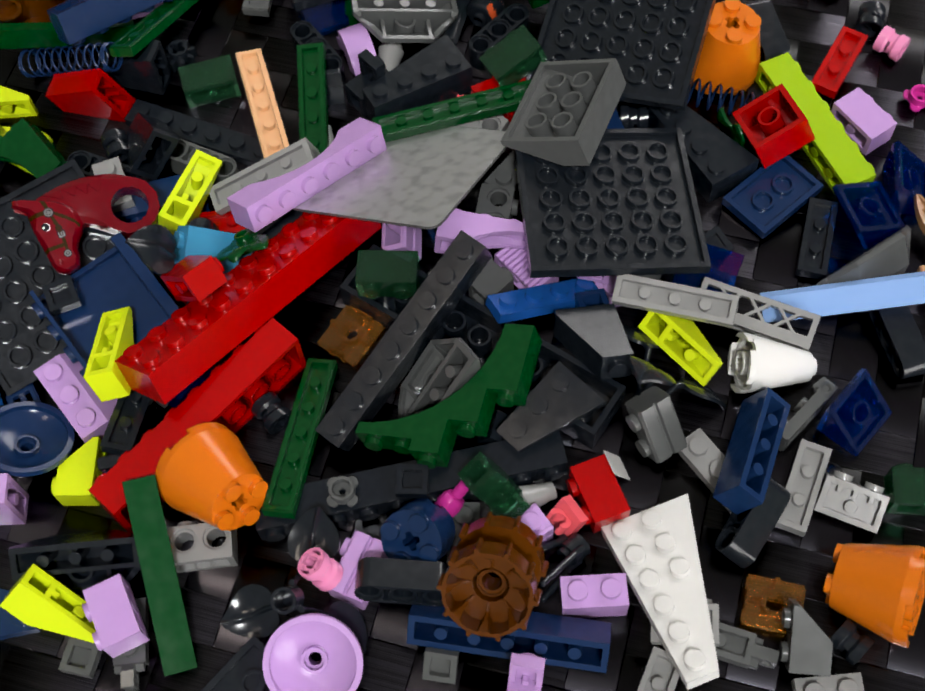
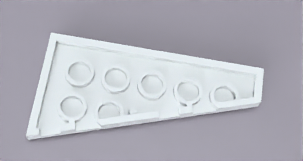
M688 493L601 527L602 535L622 572L626 573L629 585L687 690L718 678L719 666Z

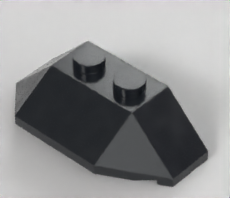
M116 529L51 535L8 548L12 581L17 582L34 563L84 600L83 590L117 574H120L129 583L141 569L133 533Z

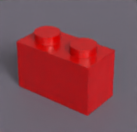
M188 255L174 265L170 272L160 276L177 301L201 302L228 281L223 274L225 271L223 265L217 258L211 255Z
M605 454L570 467L569 479L566 480L567 488L572 497L577 496L581 505L580 508L589 518L585 526L590 524L593 533L601 531V527L630 515L631 509Z

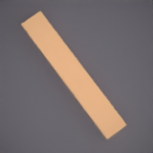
M261 48L237 52L235 56L264 159L289 146L264 57Z

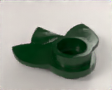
M719 108L716 118L720 130L750 152V144L744 136L740 124H732L728 120L724 108Z
M243 229L234 235L232 243L220 251L216 258L220 262L227 259L232 263H236L241 255L249 254L254 250L266 249L269 238L265 234L259 235L258 232L255 233L249 229Z

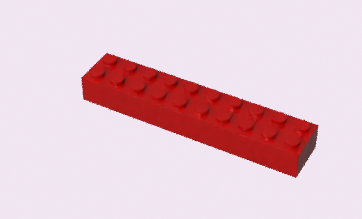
M304 210L298 219L285 225L280 233L269 239L266 249L257 250L253 254L244 257L239 261V265L230 272L224 273L228 281L201 302H190L185 307L177 309L167 321L151 329L140 342L128 347L123 352V355L115 360L132 390L164 405L167 404L381 229L380 221Z

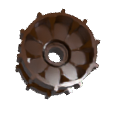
M489 511L486 517L480 518L470 525L464 523L459 533L460 538L457 546H453L448 556L449 566L446 573L441 574L436 589L441 590L442 602L445 607L443 616H450L458 626L466 630V636L468 637L472 633L482 637H495V640L499 642L501 636L511 634L519 628L526 630L533 606H539L542 590L537 589L540 578L546 577L549 562L544 559L543 535L537 536L530 527L521 522V516H517L515 519L508 516L493 515L492 511ZM488 573H496L500 577L495 578L489 575Z

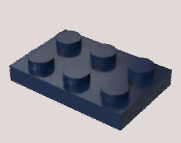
M788 155L767 168L761 166L725 195L721 204L760 238L764 239L808 203L810 197L814 198L819 194L824 184Z

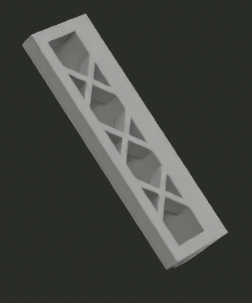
M303 138L212 186L209 193L215 212L223 215L231 211L227 201L229 196L249 184L284 175L307 164L320 155L319 150L308 139Z
M630 274L617 276L611 300L612 304L614 303L615 305L733 328L739 306L738 295Z
M704 277L701 285L702 289H707L710 286L721 290L722 293L728 292L750 301L754 310L746 314L737 313L733 328L730 329L750 333L809 351L821 318L820 315ZM755 302L763 304V306L758 308ZM770 307L778 309L783 320L773 325L764 321L760 312ZM785 312L792 314V316L787 318ZM756 314L758 319L752 318L750 316ZM799 317L812 321L807 336L794 332L790 321ZM785 324L787 329L781 328L779 326Z

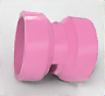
M886 25L876 38L872 49L879 53L884 52L888 54L889 59L897 62L909 46L911 38L904 34L899 35L895 33L894 28Z
M310 548L299 559L298 573L307 581H312V584L319 590L330 591L341 581L343 576L342 565L335 559L329 558V555L321 548Z

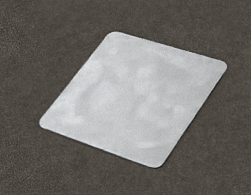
M451 126L386 142L387 150L298 205L293 210L421 229L437 228L444 223L507 147L502 145L501 140L506 131Z

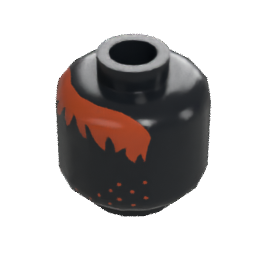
M470 0L466 13L473 25L484 27L503 11L504 2L503 0Z

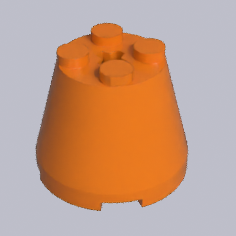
M725 0L716 3L692 83L693 87L695 81L698 78L701 79L700 92H702L706 83L711 81L712 92L721 83L723 86L722 94H725L727 89L732 86L734 96L741 89L743 91L747 90L756 79L760 63V25L762 20L753 9L741 3L740 0ZM698 81V83H697V85H696V87H695V89H697V90H698L699 81ZM709 85L705 90V94H709Z
M201 423L187 429V435L172 449L168 447L165 449L157 464L155 478L158 491L169 506L225 531L235 530L244 525L251 526L257 522L260 517L259 510L266 497L268 484L261 477L240 439L230 429L220 423Z
M837 543L833 555V562L836 563L834 574H827L823 592L827 593L825 603L829 604L830 608L892 644L908 648L910 643L908 636H914L925 597V547L918 545Z

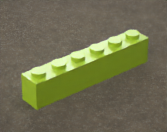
M788 52L759 63L755 81L765 94L782 83L807 118L815 140L802 148L840 203L869 191L876 177L873 165L863 157L857 143L850 139L845 132L843 124L830 111L828 103L822 100L816 92L813 82L808 80L803 74L799 63L794 61Z

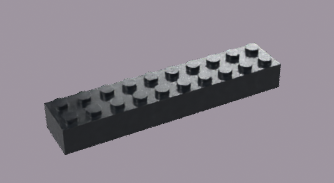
M373 243L339 288L345 305L389 329L428 274ZM464 295L432 340L462 338L478 356L480 366L482 367L498 343L505 323L498 324L487 307ZM541 339L542 344L529 393L559 361L603 398L607 403L606 405L587 413L573 424L570 423L559 429L593 449L623 404L626 386L612 378L600 380L579 359Z

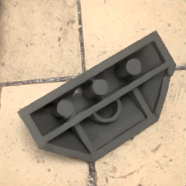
M351 0L353 16L381 43H433L458 17L456 0Z
M908 225L904 226L901 230L833 274L822 279L816 285L904 274L909 265L911 228Z
M462 338L436 339L429 342L401 384L398 402L399 418L422 412L442 402L462 388L480 370V359Z

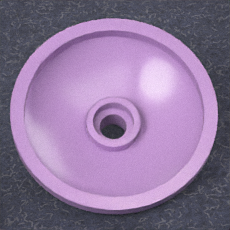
M320 613L301 614L281 624L268 640L262 661L263 675L270 691H356L361 681L364 667L362 648L352 630L340 620ZM317 652L321 655L322 659L314 661L311 659L310 654Z

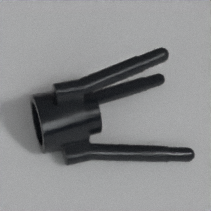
M574 533L569 538L562 534L555 540L542 545L544 552L558 546L559 549L556 553L561 561L540 581V585L544 587L561 573L541 596L540 601L542 603L546 602L559 588L560 576H569L575 568L582 564V560L591 553L588 543L578 533Z

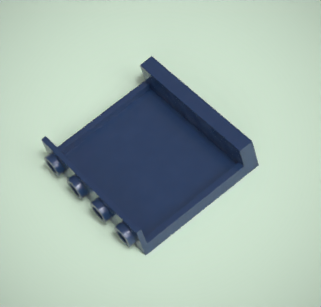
M121 232L110 238L114 244L113 248L71 275L82 306L53 317L44 294L38 297L33 290L29 292L35 300L31 307L41 320L47 317L51 322L47 329L57 342L63 339L67 344L63 351L73 364L79 361L83 366V369L79 371L82 377H84L102 313L130 306L133 316L135 345L145 338L151 329L163 324L171 317L174 311L179 309L155 276L142 262L138 254L125 242L126 239Z

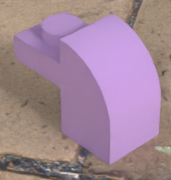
M361 23L338 30L339 36L336 37L339 47L345 53L349 69L355 76L361 73L358 59L359 53L367 49L376 56L370 35L366 27Z
M512 653L507 691H541L546 658L537 657L532 653Z

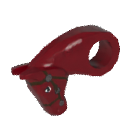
M102 174L79 178L59 185L36 200L12 201V209H14V213L28 216L32 230L51 265L58 274L65 276L73 274L81 267L78 246L86 227L99 229L113 235L121 232L124 238L127 239L138 229L158 223L160 204L157 192L145 180L117 174ZM125 195H136L141 197L149 208L141 220L126 223L119 220L113 214L112 209L115 202Z

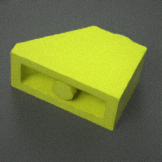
M92 437L58 466L56 477H53L51 482V492L63 506H100V503L88 491L93 486L96 478L103 474L98 470L97 459L107 456L106 452L101 451L100 444L102 440L99 437Z

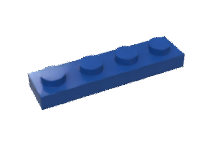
M576 278L488 295L485 305L498 324L551 314L555 310L575 308V293L597 290L598 287L592 281Z

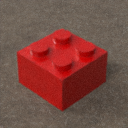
M782 83L732 113L736 123L740 124L744 136L764 168L769 167L815 140L807 118Z

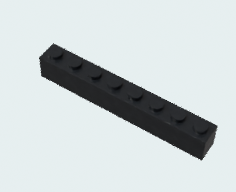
M460 231L315 429L316 432L337 448L350 452L359 439L355 433L358 422H372L492 258V254L486 246L464 231Z

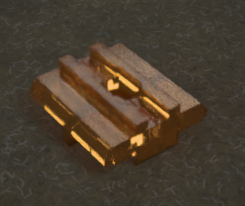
M346 305L335 320L333 318L330 320L329 328L317 343L332 356L335 355L342 362H347L354 367L359 363L385 327L360 309ZM351 331L358 333L351 340L347 338Z
M749 574L746 578L744 605L740 619L741 625L785 634L786 628H782L781 625L782 609L788 607V598H795L804 607L805 586L781 581L779 577L772 579ZM766 601L780 603V611L776 612L766 608Z

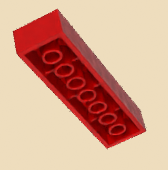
M271 318L266 324L258 328L245 344L236 347L232 356L222 365L216 366L211 371L210 376L200 386L191 389L187 398L177 407L170 409L164 419L154 429L145 432L141 441L131 450L124 452L107 473L98 476L88 491L127 532L133 533L122 482L155 475L157 464L167 447L172 449L187 435L186 430L195 425L206 422L220 423L236 434L254 417L251 408L258 398L268 392L278 394L305 368L306 360L298 338L274 318ZM159 492V496H160V500H161V505H162L165 501L163 500V498L161 497L160 492Z

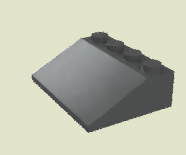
M617 59L540 62L501 140L502 145L562 166H590L626 86V81Z

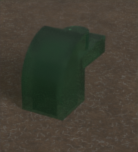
M481 452L458 473L470 492L485 502L494 515L508 516L516 519L517 516H522L531 507L522 495V490L512 478Z

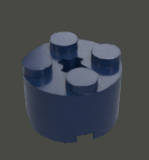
M425 498L415 499L405 504L381 526V542L386 556L393 559L438 562L450 550L455 539V524L449 512L444 507H439L431 503L432 500Z

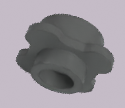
M353 476L331 477L327 481L329 496L326 499L327 504L332 508L338 505L354 507L358 503V497L356 496V487L359 485L358 480ZM344 489L346 492L340 494V490Z

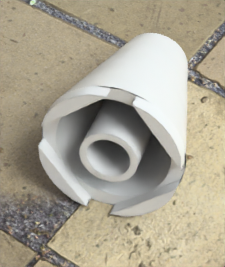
M737 333L736 336L739 337L738 342H732L729 348L727 371L728 375L734 376L735 384H730L735 393L745 394L761 391L768 387L772 389L808 382L817 372V360L813 358L811 352L750 333Z

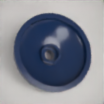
M34 401L16 402L0 407L1 473H8L11 476L19 477L35 476L53 470L68 458L74 446V428L62 411L51 405Z

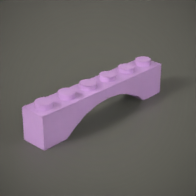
M359 117L339 129L332 143L307 164L284 175L249 184L229 196L227 201L235 223L256 233L387 150L381 125Z
M453 208L442 222L438 224L434 252L444 254L461 230L486 246L487 249L506 247L526 249L523 222L517 219H504L493 217L489 214H477ZM581 276L577 278L608 284L610 276Z

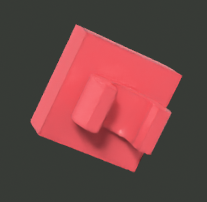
M571 495L562 497L546 515L547 519L556 529L554 533L556 535L565 534L568 538L577 533L589 520Z

